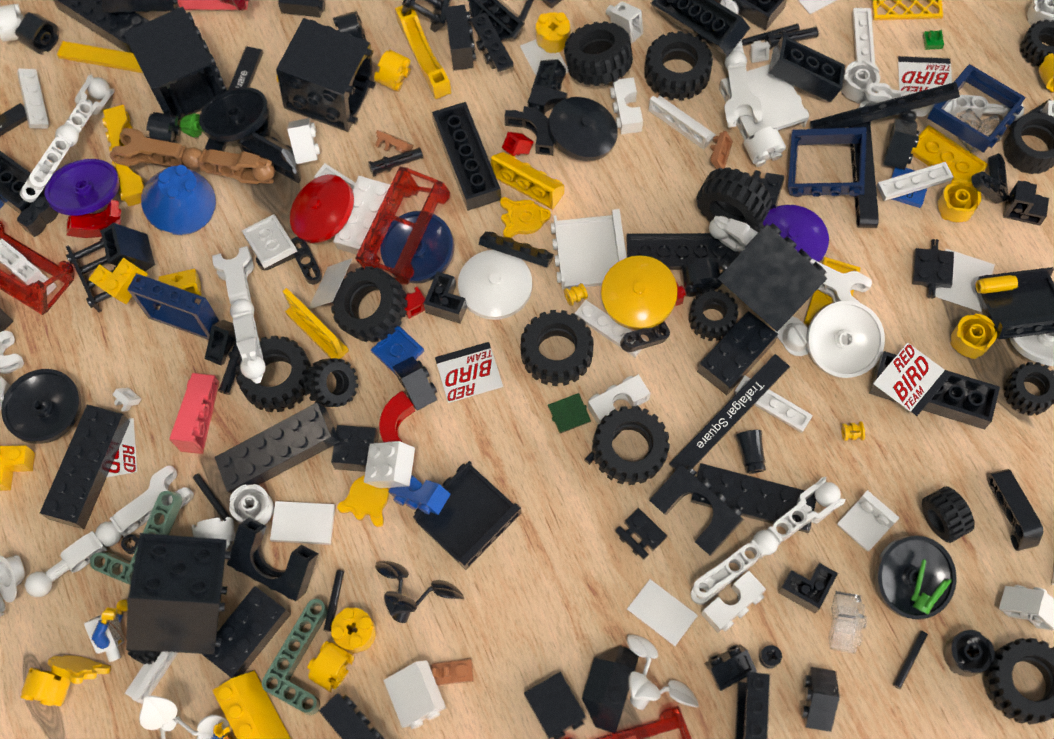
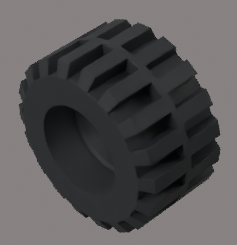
M1040 20L1037 23H1033L1021 42L1020 52H1022V57L1026 58V62L1032 63L1034 67H1040L1048 54H1054L1053 20L1052 22L1049 20L1042 22Z
M710 289V292L704 290L702 295L699 293L696 295V299H693L689 312V323H691V329H695L694 333L696 335L700 334L702 339L707 337L709 338L708 341H713V338H716V341L721 340V337H724L736 324L739 313L737 310L738 305L737 303L734 304L735 299L733 297L730 298L728 292L724 294L721 289H718V291ZM708 309H715L724 318L717 321L710 320L703 312Z
M338 358L322 359L314 362L313 366L308 368L309 374H305V378H307V382H304V386H307L306 394L311 395L309 397L311 401H315V403H319L324 407L346 405L347 402L352 401L353 398L351 396H355L357 393L355 388H358L356 383L358 376L354 375L355 369L350 368L351 364ZM330 373L336 379V388L332 393L328 390L326 384Z
M1028 362L1026 365L1022 364L1017 367L1007 378L1004 385V390H1006L1004 396L1008 397L1007 403L1012 404V408L1015 411L1019 409V413L1024 414L1027 412L1029 416H1032L1034 413L1039 415L1045 412L1054 404V370L1050 371L1048 369L1049 366H1041L1039 362L1035 364ZM1024 382L1036 385L1040 391V396L1029 393L1024 386Z
M944 486L922 499L921 505L926 521L935 534L945 542L952 543L974 530L975 522L972 512L963 497L953 488Z

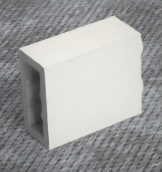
M416 661L384 679L402 728H418L423 725V720L427 718L431 720L440 716L439 712L446 708L427 661Z

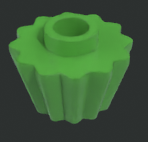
M193 113L181 118V131L196 138L202 135L203 130L199 124L200 115Z

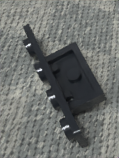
M483 13L472 17L471 23L478 37L476 45L478 50L483 52L485 63L489 64L492 70L496 68L498 72L513 67L514 63L487 14Z

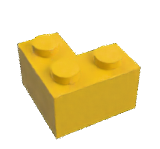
M123 258L113 272L99 264L88 280L117 300L127 304L132 297L127 289L136 273L143 276L148 274Z
M0 446V491L11 490L13 472L33 471L35 452L29 447Z

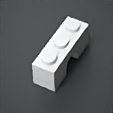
M634 77L618 79L613 82V87L610 88V96L615 101L613 102V111L618 116L616 117L617 128H620L621 134L642 132L643 128L640 107L631 108L626 105L636 102L637 90Z
M639 374L634 377L629 376L618 386L612 385L603 394L592 396L589 399L590 401H588V409L597 424H600L602 418L605 415L608 416L610 411L615 409L613 404L617 400H625L631 407L639 406L650 399L651 393Z
M750 571L745 573L731 587L738 596L737 604L727 605L718 597L702 611L701 615L717 633L722 629L726 632L734 624L732 622L733 619L737 616L742 618L749 611L747 608L752 603L757 605L764 598L762 594L766 589Z

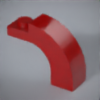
M111 200L107 208L100 213L77 216L69 215L67 218L66 236L97 238L102 237L100 230L107 228L112 223L121 225V209L118 208L119 201Z
M403 391L392 397L381 413L379 430L383 443L402 442L398 437L399 426L405 418L415 412L414 405Z

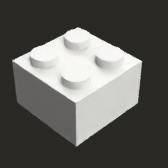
M400 441L370 444L364 483L377 488L410 487L415 448Z

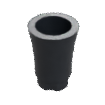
M749 430L736 434L735 438L742 455L744 467H746V473L756 474L766 471L762 430Z

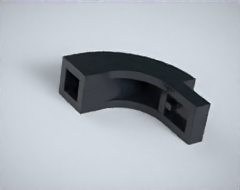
M524 106L523 112L505 110V126L529 129L536 136V154L553 156L555 145L548 133V118L542 112Z

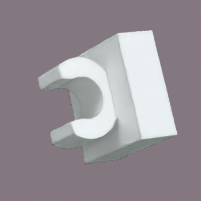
M761 40L753 41L750 51L752 63L769 60L770 45L768 42H761Z
M119 388L113 393V396L117 398L114 404L116 406L123 404L121 411H128L131 406L138 405L141 401V398L130 388Z

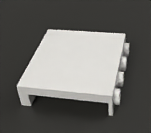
M770 64L747 71L750 93L761 100L763 122L755 123L750 115L740 116L737 119L736 125L744 141L748 137L751 140L754 137L753 133L770 126L773 129L777 127L780 130L801 123L803 127H806L809 119L808 110L804 109L800 95H797L794 90V85L769 74ZM729 77L721 79L719 88L725 103L732 97Z
M620 209L612 210V215L559 221H557V216L554 215V223H551V233L555 234L556 239H552L553 250H557L558 254L554 256L555 266H559L560 271L557 272V283H561L562 290L565 288L571 289L573 286L578 287L580 283L585 287L602 286L604 277L609 269L617 262L627 258Z

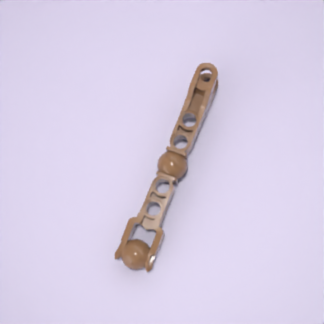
M124 128L120 133V139L125 146H115L110 152V158L114 163L125 166H133L141 162L169 167L185 165L191 170L200 168L201 172L204 171L209 174L234 178L240 183L271 184L274 182L275 168L272 161L261 158L258 155L245 151L241 152V154L218 150L203 149L201 151L196 147L187 149V146L178 143L146 138L137 129Z

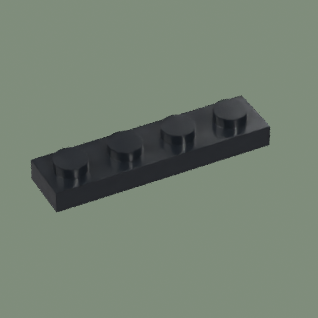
M485 231L478 245L546 268L552 262L554 256L553 253L548 252L546 249H538L528 243H520L512 238L499 236L495 232Z

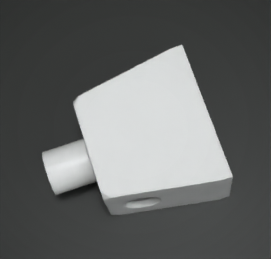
M623 1L615 7L612 5L608 6L606 14L610 16L611 23L620 25L628 32L631 44L643 35L642 12L640 9Z

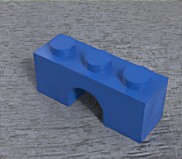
M412 475L410 487H395L389 490V493L394 497L393 500L399 505L403 506L406 504L414 510L419 508L426 514L431 512L437 515L451 495L439 483L426 480L422 484Z

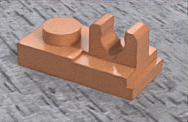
M376 131V137H378L375 144L376 147L380 148L382 143L385 142V151H390L392 145L395 146V150L402 153L413 149L414 145L384 131Z
M727 131L720 132L719 136H714L713 141L716 144L710 146L713 151L711 163L716 169L725 168L733 140Z
M472 660L430 665L437 686L474 682Z

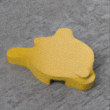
M503 197L500 200V206L508 212L501 216V221L506 226L503 230V237L512 238L518 234H533L551 218L550 210L535 204V201H513L507 197Z
M365 475L361 476L353 482L348 496L337 505V509L340 513L352 512L359 521L363 520L365 515H369L373 525L381 527L384 524L382 513L389 499L388 488H377L364 483Z
M52 656L48 659V665L52 668V673L68 678L74 684H80L85 679H95L97 674H109L111 671L110 665L94 662L89 658L81 656Z

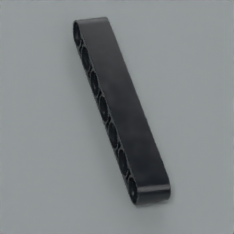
M869 121L849 127H866L865 190L864 194L854 196L857 228H877L879 223L871 125ZM860 143L850 144L853 182H859Z

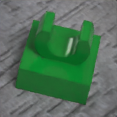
M942 30L924 31L923 41L925 50L943 49Z

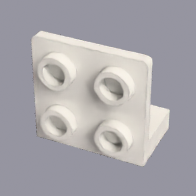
M867 490L837 525L862 548L870 551L899 517Z

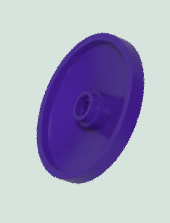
M99 159L74 161L61 167L51 176L45 186V197L51 208L58 213L71 216L92 213L107 205L115 197L120 186L119 176L115 168L106 161Z
M781 205L769 210L762 223L764 226L766 223L769 225L774 223L782 231L781 236L784 238L788 236L796 243L797 246L795 248L798 251L802 248L813 260L822 261L828 249L829 234L826 225L816 213L798 205Z

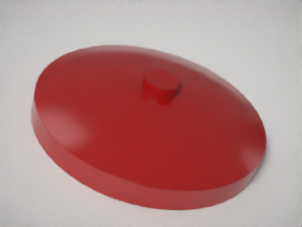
M333 174L319 176L306 184L296 196L291 207L290 225L293 232L308 243L324 242L335 236L345 226L353 210L354 194L351 186L344 179Z

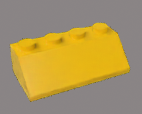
M501 152L491 157V166L496 179L552 210L563 197L564 184L560 180L547 176L545 172L532 168L530 164L519 161L511 154L508 155L505 152Z
M255 671L234 677L212 690L237 739H291Z

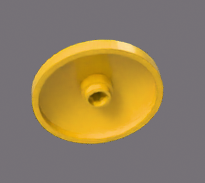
M631 256L617 262L605 275L601 287L602 303L607 314L619 325L635 330L652 328L662 323L672 313L677 301L676 280L670 269L659 260L648 256Z

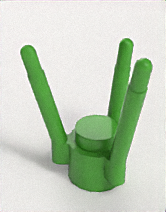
M923 559L915 592L911 600L915 601L913 607L929 614L933 605L951 583V580L942 581L931 597L925 593H922L920 596L919 592L926 565V560Z

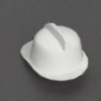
M792 316L777 332L778 339L792 355L804 356L809 353L807 347L808 327L801 320Z
M0 555V594L6 602L10 603L16 598V586L22 582L25 576L24 566L19 556L4 558Z

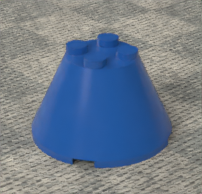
M178 165L158 172L147 181L141 194V205L145 217L155 228L160 231L164 230L173 233V235H186L200 230L211 220L216 207V198L212 186L202 175L188 169L184 165Z

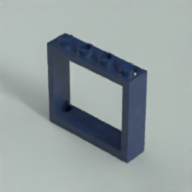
M968 64L954 81L957 83L958 90L960 91L967 82L1010 108V111L989 137L946 112L944 109L951 100L936 103L927 119L984 153L988 147L993 148L998 141L997 136L1001 137L1007 129L1005 126L1012 124L1016 118L1014 114L1019 115L1024 108L1021 105L1026 97Z
M866 127L792 130L788 180L789 195L795 197L803 195L819 197L821 195L858 196L864 194L867 146ZM860 143L859 182L796 183L798 145Z
M137 273L127 289L149 319L209 340L212 324L219 322L207 299L194 293ZM196 299L201 300L199 305L195 303Z

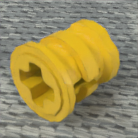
M582 283L578 284V287H571L570 290L564 289L565 298L570 306H573L574 302H580L581 299H588L587 290Z
M859 421L858 424L850 423L849 425L843 423L841 427L843 440H857V438H860L863 441L865 439L863 422Z

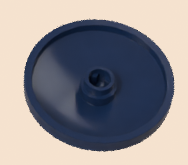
M426 211L408 212L397 217L386 228L380 245L381 257L387 269L396 278L408 283L427 282L434 279L437 271L443 273L449 266L454 254L453 235L447 224L437 215Z

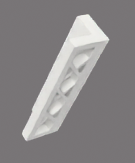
M652 96L650 98L649 112L704 150L713 141V137L716 134L661 96L658 98Z
M161 652L157 656L156 662L152 661V664H144L125 694L134 701L143 704L144 695L152 694L178 652Z

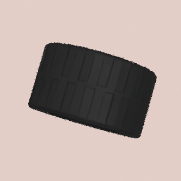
M1033 112L1021 116L1015 122L1003 146L1004 155L1009 164L1015 169L1028 174H1040L1054 166L1053 116L1046 113ZM1031 135L1041 139L1047 145L1049 151H1037L1025 144L1022 136Z

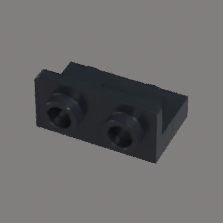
M559 59L541 60L533 86L535 84L560 91L566 74V68Z
M733 645L725 653L714 655L709 658V661L704 663L706 668L710 670L715 684L720 691L747 678V672H757L748 650L742 645Z

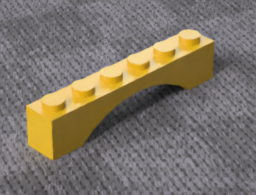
M403 5L396 7L397 22L434 98L438 99L451 94L450 81L427 42L415 10L411 9L404 15L402 13Z
M124 104L103 110L104 118H102V121L108 130L105 134L108 142L111 143V146H109L110 152L115 146H125L121 142L120 133L124 128L132 129L130 115ZM112 161V165L117 171L120 180L121 190H119L121 200H125L129 207L140 204L141 194L145 186L144 181L128 166Z

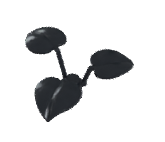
M376 562L375 568L381 575L399 581L398 592L387 591L384 594V602L390 616L399 623H406L410 613L417 610V606L431 591L443 598L464 600L463 594L453 584L443 580H433L431 586L415 603L412 599L401 595L402 578H408V571L402 565L395 562Z

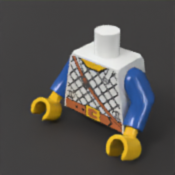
M119 600L116 608L107 607L101 615L84 623L95 652L99 654L105 651L109 662L121 658L118 646L125 642L120 622L123 618L122 612H127L128 600Z

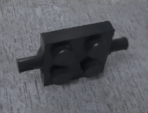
M935 239L931 240V249L916 248L914 253L912 284L927 287V297H931V299L936 297V288H951L953 282L954 252L938 250V239L936 241Z

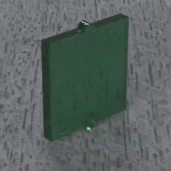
M579 393L548 404L552 421L555 422L560 434L591 422L586 410L587 406L584 405Z

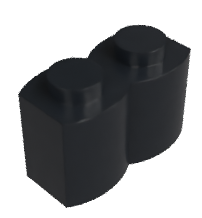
M42 194L30 204L29 208H26L19 214L17 221L26 232L36 237L44 231L47 224L56 219L59 213L51 208L46 197Z

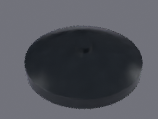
M238 87L229 89L213 97L204 106L199 116V124L204 134L212 140L219 142L239 140L254 133L263 125L269 115V103L265 95L255 88Z
M585 97L566 98L554 106L548 118V133L552 142L561 152L576 160H599L609 154L616 143L618 129L613 116L603 105Z
M38 369L28 372L19 377L7 390L1 407L3 422L15 437L24 442L32 444L52 442L65 435L76 423L82 406L81 394L77 385L60 371Z
M915 535L898 538L882 551L877 560L875 585L878 595L886 607L899 616L916 620L933 617L949 604L955 592L957 575L954 562L948 551L931 538ZM923 559L926 560V565L919 592L920 596L922 593H925L931 597L942 581L951 580V583L933 605L929 614L913 607L915 601L911 600L915 592Z

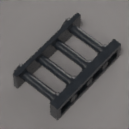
M415 0L402 1V13L404 15L411 9L419 12L430 19V29L434 32L445 26L446 15L444 7L449 6L450 0H425L433 5V13L415 3Z
M102 238L100 239L101 241L77 252H74L69 245L66 246L69 253L66 257L71 265L74 264L88 295L86 301L90 308L94 307L98 313L102 311L98 303L112 296L107 292H102L95 296L92 288L97 285L88 281L85 273L96 269L99 264L104 265L108 263L107 256L81 267L78 259L103 248Z

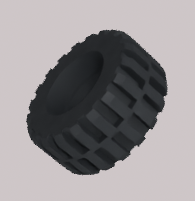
M603 21L602 23L593 22L590 25L589 23L585 24L584 27L577 28L575 33L572 32L565 42L564 54L570 76L576 79L577 82H583L588 86L590 84L594 86H599L600 84L607 85L609 82L617 81L619 77L622 78L628 72L633 63L629 34L616 23L610 24L607 21Z
M678 31V33L668 32L666 36L664 34L659 36L658 40L655 39L651 46L648 47L645 59L644 75L648 86L655 93L658 92L659 96L663 98L668 97L669 100L678 99V101H681L684 98H693L694 94L699 95L702 89H705L708 85L713 64L712 53L708 49V45L705 42H701V38L698 36L694 37L689 32L687 34L683 33V31ZM677 59L686 61L693 68L687 72L678 73L667 69L663 64Z
M729 167L718 168L710 172L696 197L698 209L701 210L703 216L707 217L709 222L715 216H724L728 219L746 223L753 230H756V227L764 222L772 204L770 193L765 189L763 183H759L758 179L751 177L749 173H743L739 169L733 170Z
M366 266L365 269L362 267L356 268V272L350 271L346 274L347 277L343 278L335 298L331 302L334 304V306H331V311L334 314L333 318L338 327L361 341L377 342L378 338L381 340L386 339L387 334L392 335L396 331L395 328L397 326L400 327L402 324L401 319L406 315L404 310L407 307V300L404 299L406 298V293L402 289V285L382 269L372 266ZM380 290L381 300L377 310L371 316L359 319L358 307L362 298L371 291Z
M550 310L549 314L542 312L539 318H532L531 325L527 324L524 328V333L521 335L522 363L525 364L526 371L532 373V378L535 380L540 378L541 383L545 385L550 382L552 386H558V383H563V386L569 385L570 380L576 382L579 380V375H585L587 368L592 363L594 341L591 336V330L589 327H586V322L583 319L578 320V315L574 313L569 315L565 310H561V313L556 312V310ZM562 336L574 344L575 351L566 359L551 360L540 353L539 346L549 337Z
M271 336V339H267V337L260 338V347L265 366L278 361L289 363L292 366L289 377L280 385L273 387L262 386L259 383L256 384L241 373L240 364L242 357L240 356L237 361L239 366L236 367L235 371L237 383L247 400L260 410L265 408L266 412H273L274 409L277 412H283L286 407L288 409L294 408L293 404L296 402L300 404L303 401L302 396L308 395L305 391L307 386H304V382H307L305 374H309L308 368L311 367V363L303 348L299 347L298 343L294 340L290 341L289 338L284 336L281 339L278 336Z
M623 406L620 407L619 411L614 409L610 411L608 416L605 415L602 418L593 437L592 453L595 455L593 458L595 464H599V470L602 473L606 472L608 474L607 478L610 480L615 478L619 484L628 482L629 485H635L636 482L641 484L649 478L652 479L660 471L667 459L670 443H668L669 434L664 431L665 425L663 422L659 423L657 421L659 418L657 415H649V410L645 408L643 411H640L638 406H632L631 409ZM623 430H633L640 433L646 439L649 446L646 457L636 462L620 458L612 447V440L616 433Z
M1021 638L1013 642L1011 641L995 651L993 663L984 671V676L988 677V680L984 681V686L990 690V693L987 695L990 700L994 699L996 702L994 707L998 711H1005L1004 716L1008 719L1015 718V722L1021 724L1025 722L1037 724L1054 719V647L1050 648L1048 642L1043 640L1038 642L1036 638H1028L1026 640ZM1021 661L1028 662L1042 673L1046 689L1041 700H1029L1018 692L1012 678L1013 668L1016 663Z

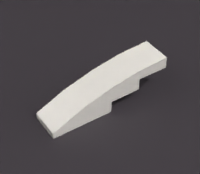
M0 239V263L37 295L45 299L57 287L55 283L42 274L21 253L6 241Z

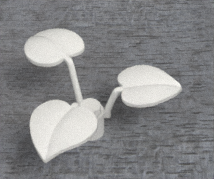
M628 634L626 640L629 648L638 656L646 658L643 673L632 672L629 675L631 704L637 709L643 710L650 700H658L662 693L668 691L670 696L677 702L698 708L699 705L696 697L685 684L676 680H670L668 686L659 690L656 685L646 678L651 658L656 659L658 652L647 639L638 635Z
M144 695L143 704L139 715L140 724L143 728L149 730L159 728L161 739H165V731L173 730L177 723L192 735L197 736V739H212L214 726L222 721V729L224 730L229 727L231 730V726L226 718L220 715H210L199 722L197 726L198 731H195L184 723L179 716L176 717L177 707L172 701L158 696Z

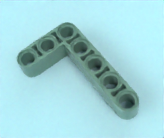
M163 491L159 494L143 533L170 534L183 501L182 496L178 492ZM169 496H172L173 500L169 505L167 500ZM163 514L164 517H165V520H164V522L161 524V523H160V517H161V515ZM137 548L131 561L112 553H95L90 558V566L100 573L130 585ZM103 557L105 558L104 566L101 565V559ZM120 565L123 566V571L121 574L118 570Z
M313 599L308 602L262 680V687L266 692L307 715H314L318 712L320 708L319 699L289 682L326 619L328 608L319 599ZM316 606H322L321 612L314 615L313 609ZM305 624H311L309 632L302 633V627ZM300 642L299 649L294 652L291 651L292 644ZM288 660V668L285 670H281V663L283 661ZM277 679V687L270 689L269 683L271 680ZM295 689L296 694L294 698L288 700L287 692ZM308 699H313V707L306 710L304 707L305 702Z

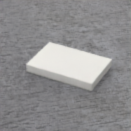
M274 214L242 230L243 235L264 268L297 252L296 247Z
M275 501L270 536L271 542L331 545L335 505Z

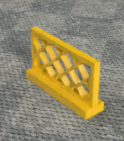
M872 0L873 20L943 18L942 0H937V2L936 0H927L930 3L926 8L918 2L919 0H910L913 4L909 8L901 3L903 0H892L896 3L892 8L884 3L886 0ZM916 5L922 12L915 14L910 9ZM933 5L938 9V13H931L928 8ZM880 6L888 11L885 15H878L877 9ZM897 6H899L905 12L903 14H897L893 10Z
M287 288L282 291L290 307L285 311L286 315L330 359H341L349 352V349Z

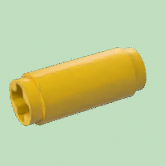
M1012 275L983 278L976 281L975 287L977 293L982 294L1009 291L1018 287V280L1016 276Z

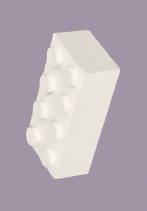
M358 176L353 189L354 205L352 213L345 226L336 234L333 242L339 250L372 259L396 192L393 185Z

